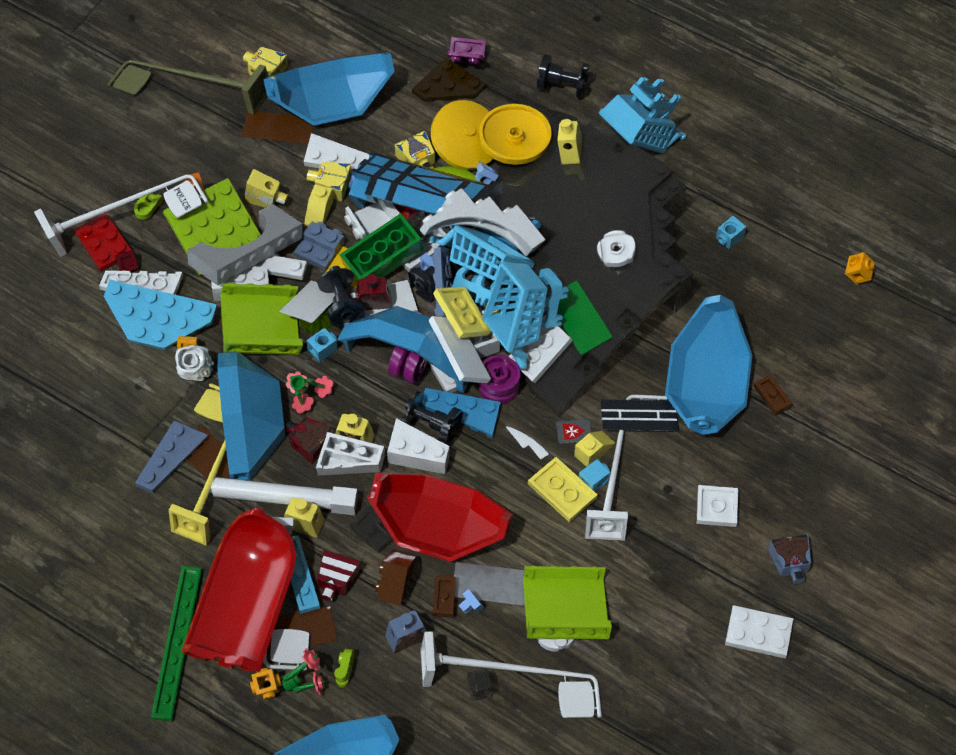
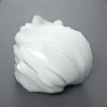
M190 345L176 351V369L181 378L204 381V377L211 375L213 370L211 366L214 363L207 348Z

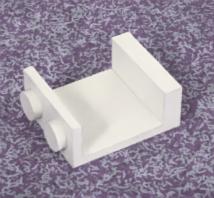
M378 199L377 203L352 213L349 206L346 207L344 219L348 226L351 225L355 238L362 240L397 216L399 212L392 202Z

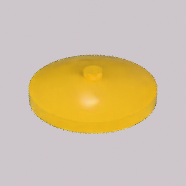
M467 100L453 101L442 107L433 119L431 125L432 144L438 155L455 168L476 170L479 162L487 165L493 159L484 151L479 141L481 121L490 112L482 105Z
M506 104L494 108L482 119L479 127V141L484 151L497 161L513 165L526 164L540 158L549 148L551 126L541 112L530 106Z

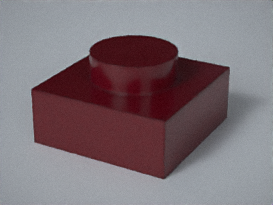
M133 250L115 255L119 271L138 269Z

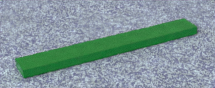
M182 566L151 714L152 720L173 721L186 656L181 651L193 620L202 568Z

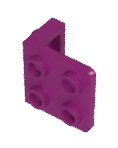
M451 37L450 51L447 52V56L452 62L462 63L463 60H467L469 64L480 65V62H484L486 41Z

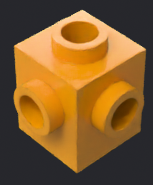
M865 252L849 256L845 275L855 284L870 281L875 262Z
M263 668L260 669V672L251 675L253 679L250 682L253 694L256 693L259 698L263 697V700L271 699L276 696L275 693L280 692L279 686H282L280 676L275 674L272 669ZM270 682L271 686L264 688V683Z

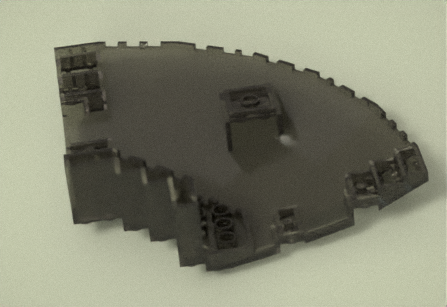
M550 109L544 114L551 126V142L547 151L540 158L530 163L519 165L502 163L497 170L498 178L495 182L492 181L493 189L488 194V197L494 201L501 211L518 205L530 221L538 220L541 227L538 231L546 240L538 249L533 251V254L526 256L535 263L532 270L539 277L541 269L550 268L562 282V287L577 280L613 336L583 355L579 353L574 343L571 342L536 383L532 382L520 370V377L522 380H525L530 392L560 417L573 406V401L586 391L587 385L600 374L606 360L641 327V324L652 311H655L664 304L676 313L688 302L693 273L674 259L677 239L673 237L675 221L682 216L686 185L673 176V170L633 144L628 146L617 135L592 122H589L586 126L578 122L583 138L580 163L562 164L558 147L559 123L564 119L577 121V117ZM620 230L632 236L636 245L633 262L620 267L605 266L604 262L600 260L597 251V245L604 238V235L611 231ZM615 246V249H613L612 251L617 252L621 250V248ZM486 277L484 284L491 286L493 280ZM549 284L547 285L546 298L551 294V286ZM501 285V288L508 287V285ZM511 293L510 296L518 295V293ZM509 301L508 304L516 303V301ZM514 308L506 309V312L514 311ZM547 311L543 312V317L547 314ZM563 325L559 326L568 335ZM500 343V348L509 357L510 353Z

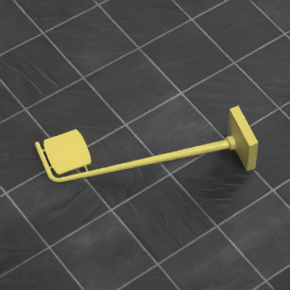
M210 383L209 387L215 390L207 389L194 408V411L206 418L223 422L220 392L217 391L219 386ZM225 440L194 510L189 511L175 504H172L169 508L171 532L206 546L210 541L209 519L200 514L226 452Z

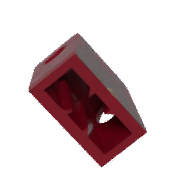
M371 274L367 278L358 280L355 298L363 301L365 311L392 308L391 291L385 277H377Z
M304 417L299 424L290 420L285 426V431L290 433L289 441L291 447L311 464L320 456L327 432L334 434L333 427L308 417Z

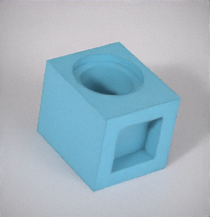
M732 216L718 227L716 239L721 245H725L730 249L744 238L746 226L736 217Z
M324 328L307 340V348L320 363L337 351L338 340L332 332L329 333Z
M596 459L579 472V478L596 492L609 482L610 470L606 464Z

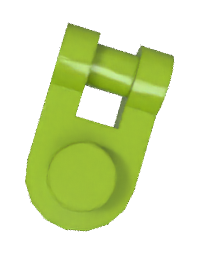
M150 193L139 198L134 206L135 216L142 220L150 218L157 207L162 204L164 197L159 194L154 195Z
M345 648L344 652H340V667L335 670L334 675L337 685L341 688L349 684L354 663V649Z

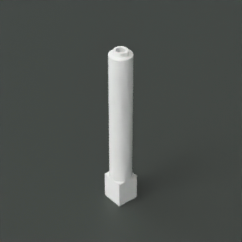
M218 477L212 482L210 489L213 497L289 505L291 498L294 497L316 504L322 509H331V513L355 515L358 500L357 489L333 486V490Z

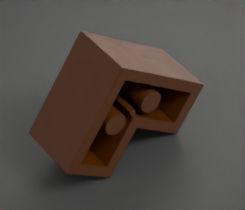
M392 550L390 555H386L384 562H381L379 573L382 576L381 581L378 580L375 592H378L377 600L396 605L402 604L405 599L408 580L413 574L416 555Z

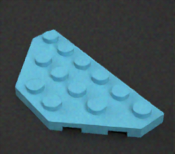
M110 279L104 294L105 300L129 342L161 350L171 348L173 344L177 343L178 336L190 337L196 334L195 332L212 325L218 308L217 304Z

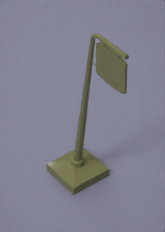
M128 60L107 84L110 87L115 82L113 85L115 89L136 95L151 76L149 69L146 71L132 65L126 67L131 63L242 88L248 113L255 114L267 97L264 79L268 78L266 66L260 64L249 80L242 82Z

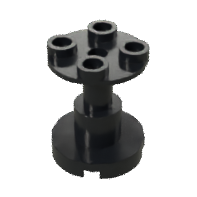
M544 54L538 72L540 79H537V89L545 90L548 82L560 85L562 81L576 84V97L582 98L585 89L584 82L587 83L589 64L583 63L580 74L563 71L564 67L552 65V56Z
M447 245L438 246L449 254L450 260L451 249ZM450 261L451 272L456 275L457 271L463 266ZM429 266L425 271L413 268L406 275L408 283L411 287L414 285L417 288L415 293L430 302L435 299L433 294L434 290H436L433 279L435 267Z
M332 266L328 272L317 279L318 287L322 292L335 294L333 297L334 304L329 308L327 314L330 323L336 327H344V324L359 320L365 316L363 301L352 298L351 294L345 291L354 280L353 272L346 268H340V266Z
M416 391L413 400L408 399L405 405L407 412L401 421L410 426L415 418L429 423V428L440 432L439 441L449 445L455 437L452 434L460 427L463 418L462 410L453 407L448 414L439 410L435 412L421 407L423 393Z

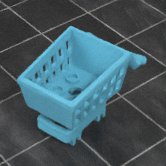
M641 77L630 89L634 95L618 94L599 111V115L630 145L663 154L678 138L681 140L686 139V134L675 128L676 124L668 117L681 100V96L675 94L669 101L664 100L666 96L658 92L665 81L657 79L651 85L647 84L649 80L646 77Z
M455 225L444 237H430L432 243L452 246L450 261L463 266L457 271L452 287L465 286L470 296L476 298L475 303H480L481 306H485L489 299L502 261L528 264L531 269L535 264L534 261L492 235ZM469 270L476 272L473 274L471 281L465 278V274ZM504 276L503 280H510V277ZM486 277L493 280L491 286L484 284ZM505 293L498 294V297L505 296ZM495 302V305H503V302Z
M502 261L482 320L506 351L512 354L520 369H525L527 367V353L518 348L539 341L541 328L545 329L562 325L559 320H562L563 317L562 315H557L559 300L567 298L568 295L564 292H568L569 289L562 287V282L550 268L541 269L538 277L528 264ZM504 276H509L510 280H503ZM549 284L551 286V294L546 298L547 285ZM501 285H508V287L501 288ZM499 293H506L505 296L498 297ZM511 293H518V295L510 296ZM509 301H516V303L508 304ZM495 302H503V305H495ZM514 308V311L506 312V309ZM501 310L500 313L492 314V311ZM547 311L546 318L542 320L543 312Z

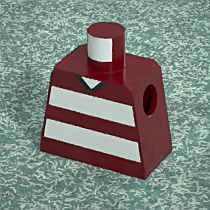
M324 550L317 578L318 587L323 589L321 598L326 601H332L335 593L345 596L361 571L360 561Z

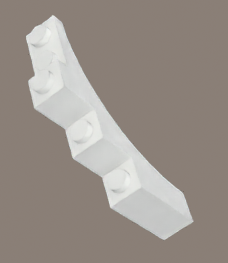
M462 188L456 192L453 190L445 196L446 201L437 210V214L427 216L422 221L424 224L420 228L423 235H426L436 229L452 225L481 227L504 237L513 243L525 256L538 249L546 240L518 205L501 211L490 197L485 200L479 199L476 203H473Z

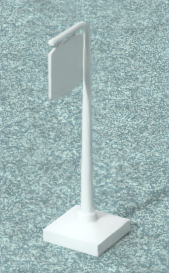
M272 517L281 523L290 536H292L293 518ZM293 629L274 630L271 639L270 660L278 662V665H272L267 662V652L263 660L264 665L271 669L294 670L299 664L304 662L303 651L306 648L308 649L309 633ZM280 663L297 664V666L280 665Z

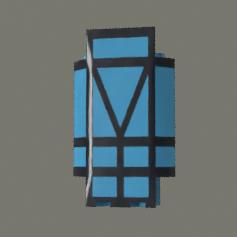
M372 152L369 154L368 160L364 159L358 164V169L354 168L351 170L355 179L349 196L356 207L360 209L365 208L367 201L377 203V200L381 199L435 215L437 210L446 201L445 196L454 190L456 192L462 188L473 203H476L479 199L483 200L492 191L493 186Z

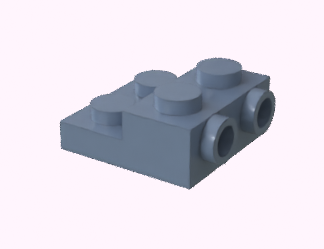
M312 221L303 233V239L295 249L294 256L326 271L341 247L344 246V235L338 229H328L323 222L318 221L315 223Z

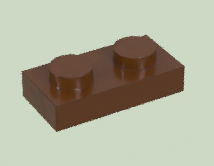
M771 375L754 383L753 387L775 415L792 406V402Z
M435 576L433 616L453 617L456 577Z

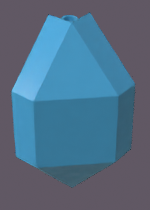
M389 52L355 56L295 68L264 79L269 99L314 126L362 115L394 73L391 53Z
M722 295L705 298L671 344L665 396L688 428L701 435L717 433L747 406L752 353L733 301Z
M395 306L347 323L337 339L343 342L346 351L350 352L357 339L372 337L417 353L455 380L457 391L464 393L469 383L460 381L429 322L431 317Z
M238 351L218 353L219 390L230 479L251 481L286 437L279 380Z
M385 715L328 724L279 750L274 755H392L399 742V738L392 721Z

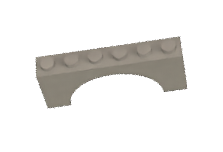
M271 204L259 211V226L264 230L259 238L249 244L235 248H217L201 242L187 250L188 265L216 285H219L302 239V223L274 204Z

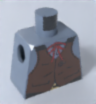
M808 534L770 540L768 551L780 576L791 575L794 584L804 582L803 573H807L811 565Z
M413 610L391 620L388 623L385 637L395 654L421 642L424 632L427 631L416 610Z

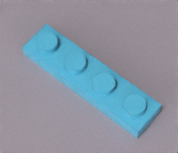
M297 535L292 537L296 559L291 584L300 614L320 609V605L301 542Z

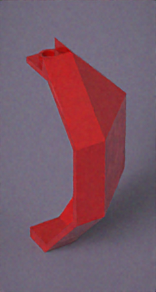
M376 472L372 491L366 496L397 546L449 562L504 539L508 534L513 516L511 512L479 490L427 474Z

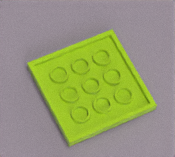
M228 178L203 190L208 203H205L203 198H200L201 206L179 218L172 213L170 208L163 210L164 216L186 254L188 249L201 242L217 248H235L249 244L261 236Z

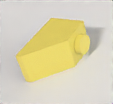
M314 185L308 201L304 226H309L312 221L315 223L318 221L325 223L333 203L332 188Z
M603 431L592 432L575 445L574 456L587 467L596 459L599 460L616 443Z

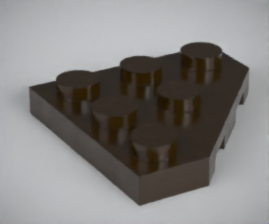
M445 57L412 89V94L424 102H433L434 99L451 101L462 97L475 99L486 89V83Z

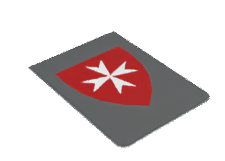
M589 419L556 421L559 443L579 442L591 433Z

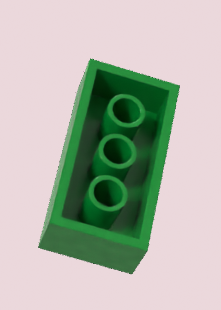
M400 213L339 255L345 268L353 272L354 279L358 283L359 279L367 278L371 274L377 277H385L423 251L424 245L421 237Z

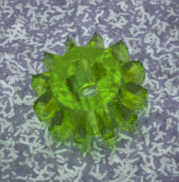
M325 309L312 323L299 319L300 327L303 328L305 333L310 332L312 336L324 328L327 330L331 324L327 314L328 311Z

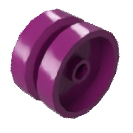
M395 346L390 358L388 374L397 378L403 376L405 381L415 385L421 378L428 361L415 352Z
M495 355L485 359L482 363L491 380L488 383H478L480 395L483 399L501 402L500 405L513 401L520 389L521 374L518 364L510 357Z

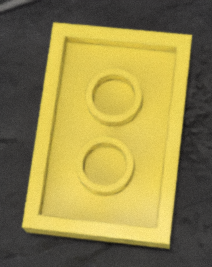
M465 286L437 288L433 294L459 338L488 336L491 330L482 320L483 316Z
M557 457L528 480V485L568 522H571L598 497L597 493Z

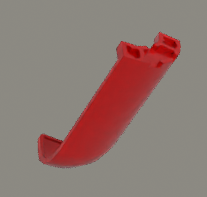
M254 508L240 514L223 536L181 653L205 662L207 659L219 661V666L233 669L236 666L243 671L260 672L294 572L296 559L292 537L281 523L266 515L264 510Z

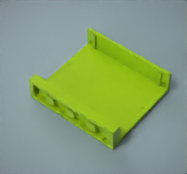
M253 283L223 284L220 298L224 353L238 351L239 353L299 355L303 343L298 335L297 318L279 312L296 296L298 286L255 285Z
M525 566L523 590L527 639H609L612 625L607 617L603 580L605 567Z

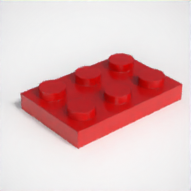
M106 213L74 229L75 235L100 272L117 264L115 255L131 250Z

